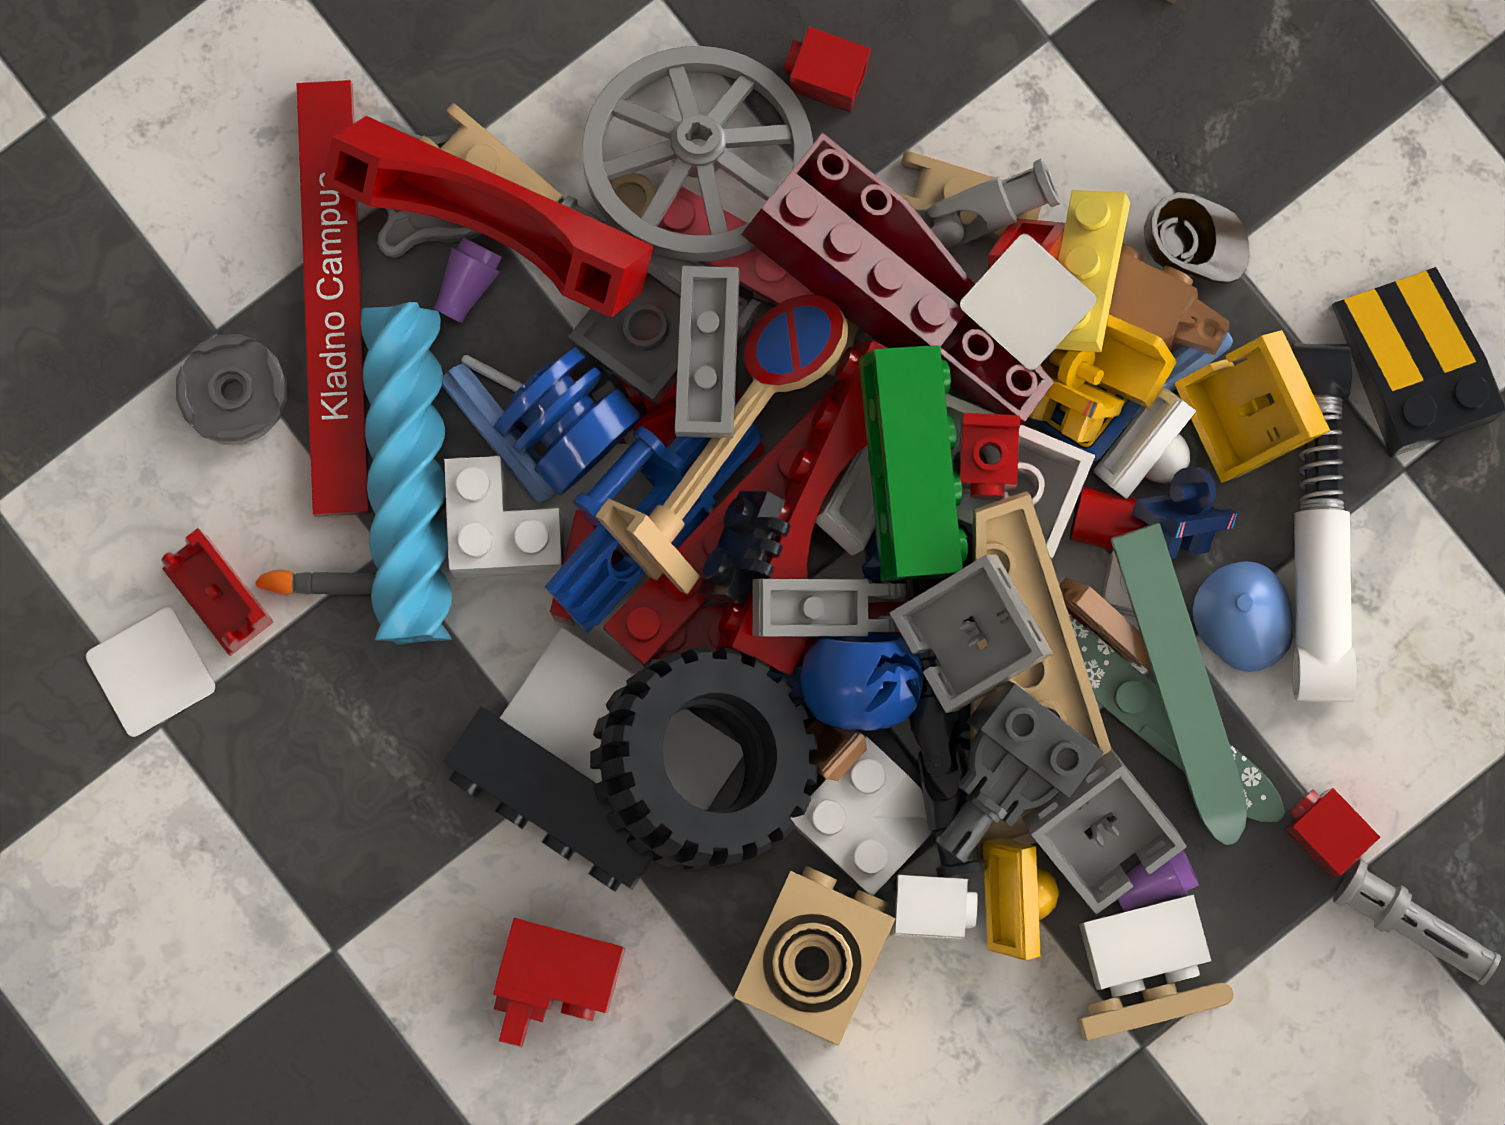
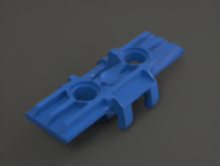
M754 423L751 424L683 518L685 525L671 543L676 549L709 516V509L716 502L713 499V495L759 445L763 435ZM640 426L633 434L635 441L587 494L581 492L573 500V503L587 521L596 526V528L545 585V588L587 634L601 623L645 573L628 553L619 563L611 565L612 553L619 543L595 517L607 499L612 500L637 471L643 467L640 470L654 488L634 510L649 517L657 505H664L685 476L689 465L698 458L712 438L677 437L666 448L652 432Z

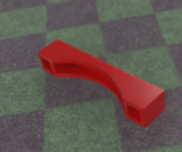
M365 116L332 136L323 181L324 186L369 207L397 209L428 215L487 235L512 248L535 264L554 283L562 296L610 318L642 294L654 248L653 245L371 117Z
M874 340L856 343L854 348L849 347L844 352L835 370V377L840 379L831 399L826 397L821 402L813 417L812 427L817 429L808 449L802 448L792 462L788 477L793 482L785 497V503L778 518L789 523L791 529L787 537H775L774 539L783 548L779 558L766 559L767 563L775 567L770 579H808L807 561L811 533L821 504L838 474L861 449L867 446L859 357L874 349L887 348ZM752 582L744 604L729 603L723 612L718 625V631L723 634L717 646L739 650L742 658L746 660L757 657L770 665L769 671L775 674L791 676L809 636H753Z

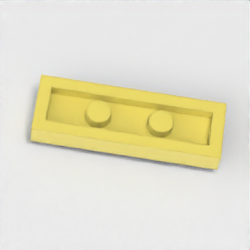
M1072 190L1058 262L1094 293L1097 300L1093 308L1055 349L1101 352L1130 206L1126 192Z

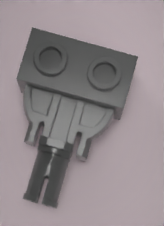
M1011 681L1005 682L988 692L966 722L978 731L969 751V770L957 785L968 794L965 797L967 801L946 830L935 841L965 863L968 860L969 854L994 821L998 823L1001 819L1012 827L1024 810L1034 809L1045 804L1057 792L1070 798L1104 752L1018 685Z

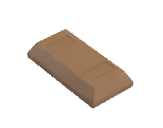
M815 717L804 726L807 735L816 734L818 751L809 754V764L817 765L818 774L826 779L839 781L867 750L865 736L857 730L832 727Z

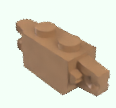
M1122 243L1109 315L1159 336L1170 352L1174 350L1176 344H1180L1215 355L1230 328L1229 321L1198 300L1197 288L1192 286L1193 280L1189 276L1169 266H1164L1162 271L1142 262L1144 256L1140 252Z

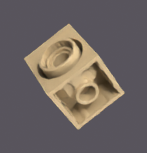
M805 866L802 875L790 871L733 998L839 1046L896 918L885 914L889 905L887 902L860 890H857L853 899L833 890L836 879ZM814 948L820 950L826 956L828 969L821 979L809 981L798 974L795 968V959L801 951Z

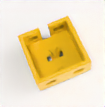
M1282 330L1262 335L1225 355L1227 359L1210 363L1174 383L1181 399L1196 410L1191 420L1221 483L1241 477L1330 431ZM1247 358V360L1234 366V361ZM1271 393L1275 402L1271 405L1266 396Z

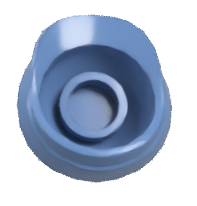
M1248 561L1231 563L1216 569L1207 576L1199 587L1193 604V621L1204 643L1214 653L1219 655L1224 662L1234 669L1253 672L1268 668L1284 657L1290 649L1293 636L1292 608L1284 585L1269 568L1259 563Z

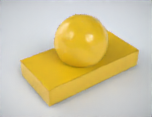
M998 837L983 841V859L986 861L987 869L984 870L987 950L1025 961L1040 957L1039 920L1050 915L1057 905L1059 889L1056 879L1048 871L1037 866L1036 846Z

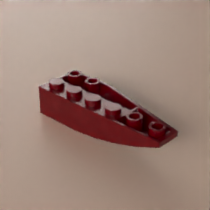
M823 132L741 234L815 295L825 296L837 304L845 318L886 347L902 348L940 345L941 359L947 361L950 369V387L998 414L1020 415V425L1027 420L1054 383L1040 365L1033 370L1027 369L961 309L960 302L975 285L974 282L907 200Z

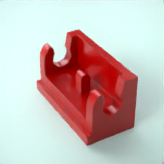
M197 528L186 536L185 542L187 544L175 554L168 552L162 557L161 561L165 565L162 569L227 654L231 656L274 623V621L210 538Z

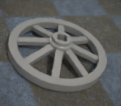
M685 46L663 50L646 56L622 70L606 85L594 102L586 121L582 143L583 169L588 190L595 205L613 228L653 245L652 253L685 261H713L737 256L756 248V246L741 235L749 223L728 231L715 172L721 168L765 201L779 187L726 148L792 144L793 169L813 145V137L806 112L792 89L771 69L748 56L731 50L707 46ZM687 72L714 73L736 79V81L708 115L704 116L699 114ZM669 76L682 120L680 122L631 103L627 99L645 85ZM753 89L763 95L775 107L785 125L722 128ZM613 116L670 139L604 162L602 159L604 137ZM702 139L706 142L704 146H697L691 140ZM672 160L674 164L641 218L620 200L609 180ZM688 176L698 178L710 235L679 234L658 227Z

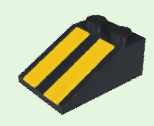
M1437 267L1332 304L1346 343L1350 345L1352 359L1390 458L1493 422L1505 412V404L1488 360Z

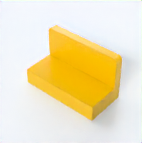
M1108 314L1101 352H1095L1093 365L1104 372L1098 386L1150 409L1177 361L1159 336Z

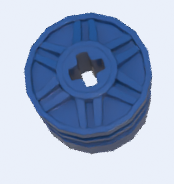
M577 347L567 352L563 357L550 363L548 362L533 374L510 398V403L504 414L493 426L503 438L510 435L523 423L528 427L513 446L518 454L529 450L540 441L548 448L537 462L534 470L559 496L567 492L596 466L643 417L617 389L608 393L597 402H594L588 396L602 376V373L596 367L587 372L577 382L571 378L587 359Z

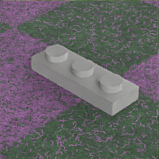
M682 266L675 434L677 437L733 438L740 279L738 267Z

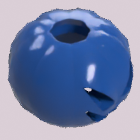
M868 632V636H819L805 654L799 676L802 700L816 719L840 729L870 731L880 728L888 729L908 719L920 700L924 684V674L919 654H912L902 635L889 632Z

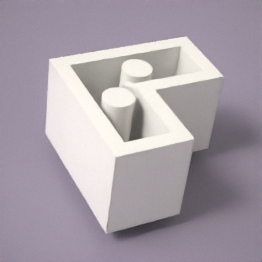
M501 456L444 459L449 571L454 578L557 573L562 566L564 557L563 517L559 508L507 511L506 471Z

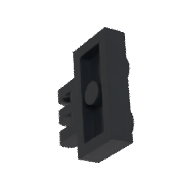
M739 491L737 498L730 503L725 512V527L717 547L705 561L703 567L704 579L698 594L716 603L744 604L754 578H771L775 567L767 563L766 559L779 558L783 548L774 539L775 537H787L791 529L789 523L778 519L785 500L768 491Z

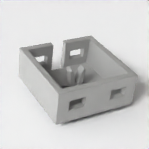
M997 555L981 557L890 612L912 654L925 653L932 649L941 666L929 667L923 673L946 713L960 710L1053 655L1051 648ZM971 616H973L974 620L976 621V623L971 621L964 622ZM985 638L989 645L980 650L977 643Z
M1110 750L1095 763L1070 798L1057 792L1048 802L1032 809L1022 817L1032 837L1096 915L1134 887L1120 865L1132 854L1136 853L1143 867L1150 875L1187 847L1176 828L1113 750ZM1112 812L1116 818L1109 822L1105 815ZM1091 827L1093 835L1088 837L1084 831Z

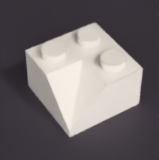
M866 737L867 750L839 781L826 779L810 796L811 802L805 814L795 818L791 817L790 819L794 822L795 829L861 891L874 896L934 831L928 828L923 794L920 787L878 746Z

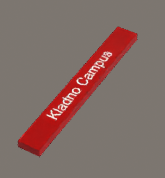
M351 80L296 83L313 515L315 517L370 514V501L367 492L369 472L368 447L365 437L366 396L363 383L364 346L360 323L362 296L358 201L323 185L332 136L355 123L353 84Z

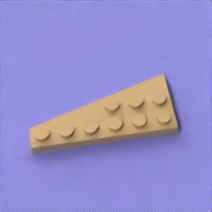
M1025 491L973 509L972 563L985 555L998 556L1053 652V655L1009 681L1018 685L1104 752L1101 757L1112 749L1030 493ZM985 638L977 643L980 650L989 645ZM987 694L971 703L970 716ZM970 726V747L978 732L972 726ZM1032 809L1024 810L1012 827L1001 819L998 823L994 821L977 844L979 858L983 859V841L998 837L1029 845L1036 843V840L1032 837L1022 819ZM1109 812L1107 815H1105V818H1109L1114 815L1112 812Z

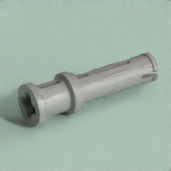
M1361 859L1353 864L1335 893L1334 903L1339 906L1350 905L1374 920V928L1381 932L1397 931L1429 951L1432 955L1475 979L1478 984L1483 986L1488 982L1500 963V954L1490 951L1457 930L1454 926L1412 902V894L1408 893L1406 887L1402 885L1393 887L1367 870L1368 864ZM1361 890L1367 891L1376 898L1380 899V901H1376L1375 899L1363 893ZM1403 915H1406L1407 917L1411 918L1413 921L1410 922V921L1406 920L1405 918H1403L1402 916H1403ZM1424 930L1432 931L1464 952L1459 953Z

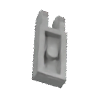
M753 579V636H868V632H900L891 616L868 619V596H878L880 599H898L900 596H906V584L868 583V579Z

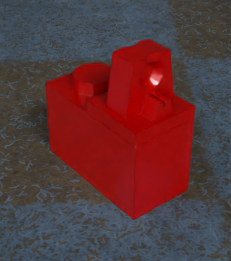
M513 918L493 995L496 996L494 1010L506 1013L499 1042L520 1048L523 1047L530 1019L543 1023L546 1011L552 1008L553 1000L563 1002L560 1013L593 1021L595 1011L608 1013L625 947Z

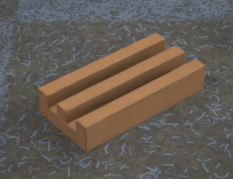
M1065 577L1059 586L1066 607L1127 662L1134 663L1141 668L1143 666L1146 670L1152 672L1140 631L1090 586Z

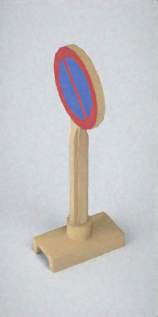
M806 294L787 299L770 309L755 324L745 343L744 362L753 382L734 407L733 438H712L663 506L657 505L648 517L646 514L608 498L595 517L650 578L658 580L661 574L664 573L679 591L685 594L689 593L700 576L671 544L685 525L683 518L772 395L778 391L787 392L806 387L823 377L838 361L847 344L848 323L839 306L827 297Z

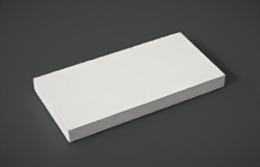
M561 626L500 719L595 783L601 782V770L590 768V751L599 748L601 740L595 738L593 732L597 720L609 713L605 705L616 690L626 686V680L634 674ZM687 709L676 713L666 728L662 753L668 778L673 787L685 800L707 811L743 758L741 745Z

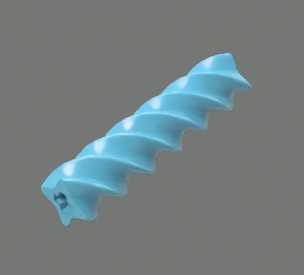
M408 302L391 307L363 308L360 323L362 336L369 350L363 367L364 390L371 404L366 417L365 437L367 447L373 458L368 472L367 492L372 509L376 514L370 528L369 546L371 556L378 569L372 584L371 600L373 611L380 624L375 640L392 641L397 645L452 640L445 627L441 624L452 604L450 583L439 569L448 553L447 527L437 515V511L446 497L445 473L434 459L445 439V425L439 412L431 404L443 383L441 365L429 350L440 331L441 319L439 311L420 308L417 302Z

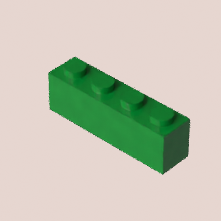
M940 345L874 349L859 357L881 582L948 577L963 569L962 563L966 561L968 554L966 534L963 529L958 527L956 508L961 503L962 485L958 473L953 472L951 450L954 449L956 444V427L953 418L947 416L945 394L949 392L951 383L949 365L946 360L941 359Z

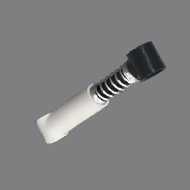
M1292 344V352L1330 429L1329 432L1304 444V450L1299 454V457L1305 461V465L1299 469L1300 473L1305 475V480L1299 484L1305 490V495L1300 499L1301 511L1294 513L1296 646L1292 662L1293 695L1295 701L1353 702L1356 692L1357 667L1355 650L1351 646L1350 512L1343 510L1344 502L1338 499V495L1344 492L1338 490V480L1343 478L1342 475H1338V465L1343 463L1342 460H1338V450L1343 448V446L1338 445V435H1341L1343 432L1337 430V420L1343 418L1341 416L1343 414V408L1341 407L1343 404L1341 402L1343 399L1349 398L1351 391V348L1349 344Z

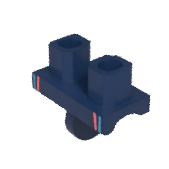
M1193 466L1182 468L1175 473L1171 480L1170 494L1137 499L1132 515L1146 522L1145 527L1157 522L1160 523L1170 557L1174 559L1177 557L1179 547L1195 554L1209 552L1215 532L1234 528L1239 513L1232 509L1219 510L1212 506L1216 498L1215 482L1211 474L1204 468Z

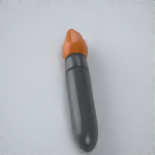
M280 569L262 574L255 581V584L258 588L280 595H289L294 592L303 594L371 595L372 584L376 574L342 572H303L294 574L291 571Z

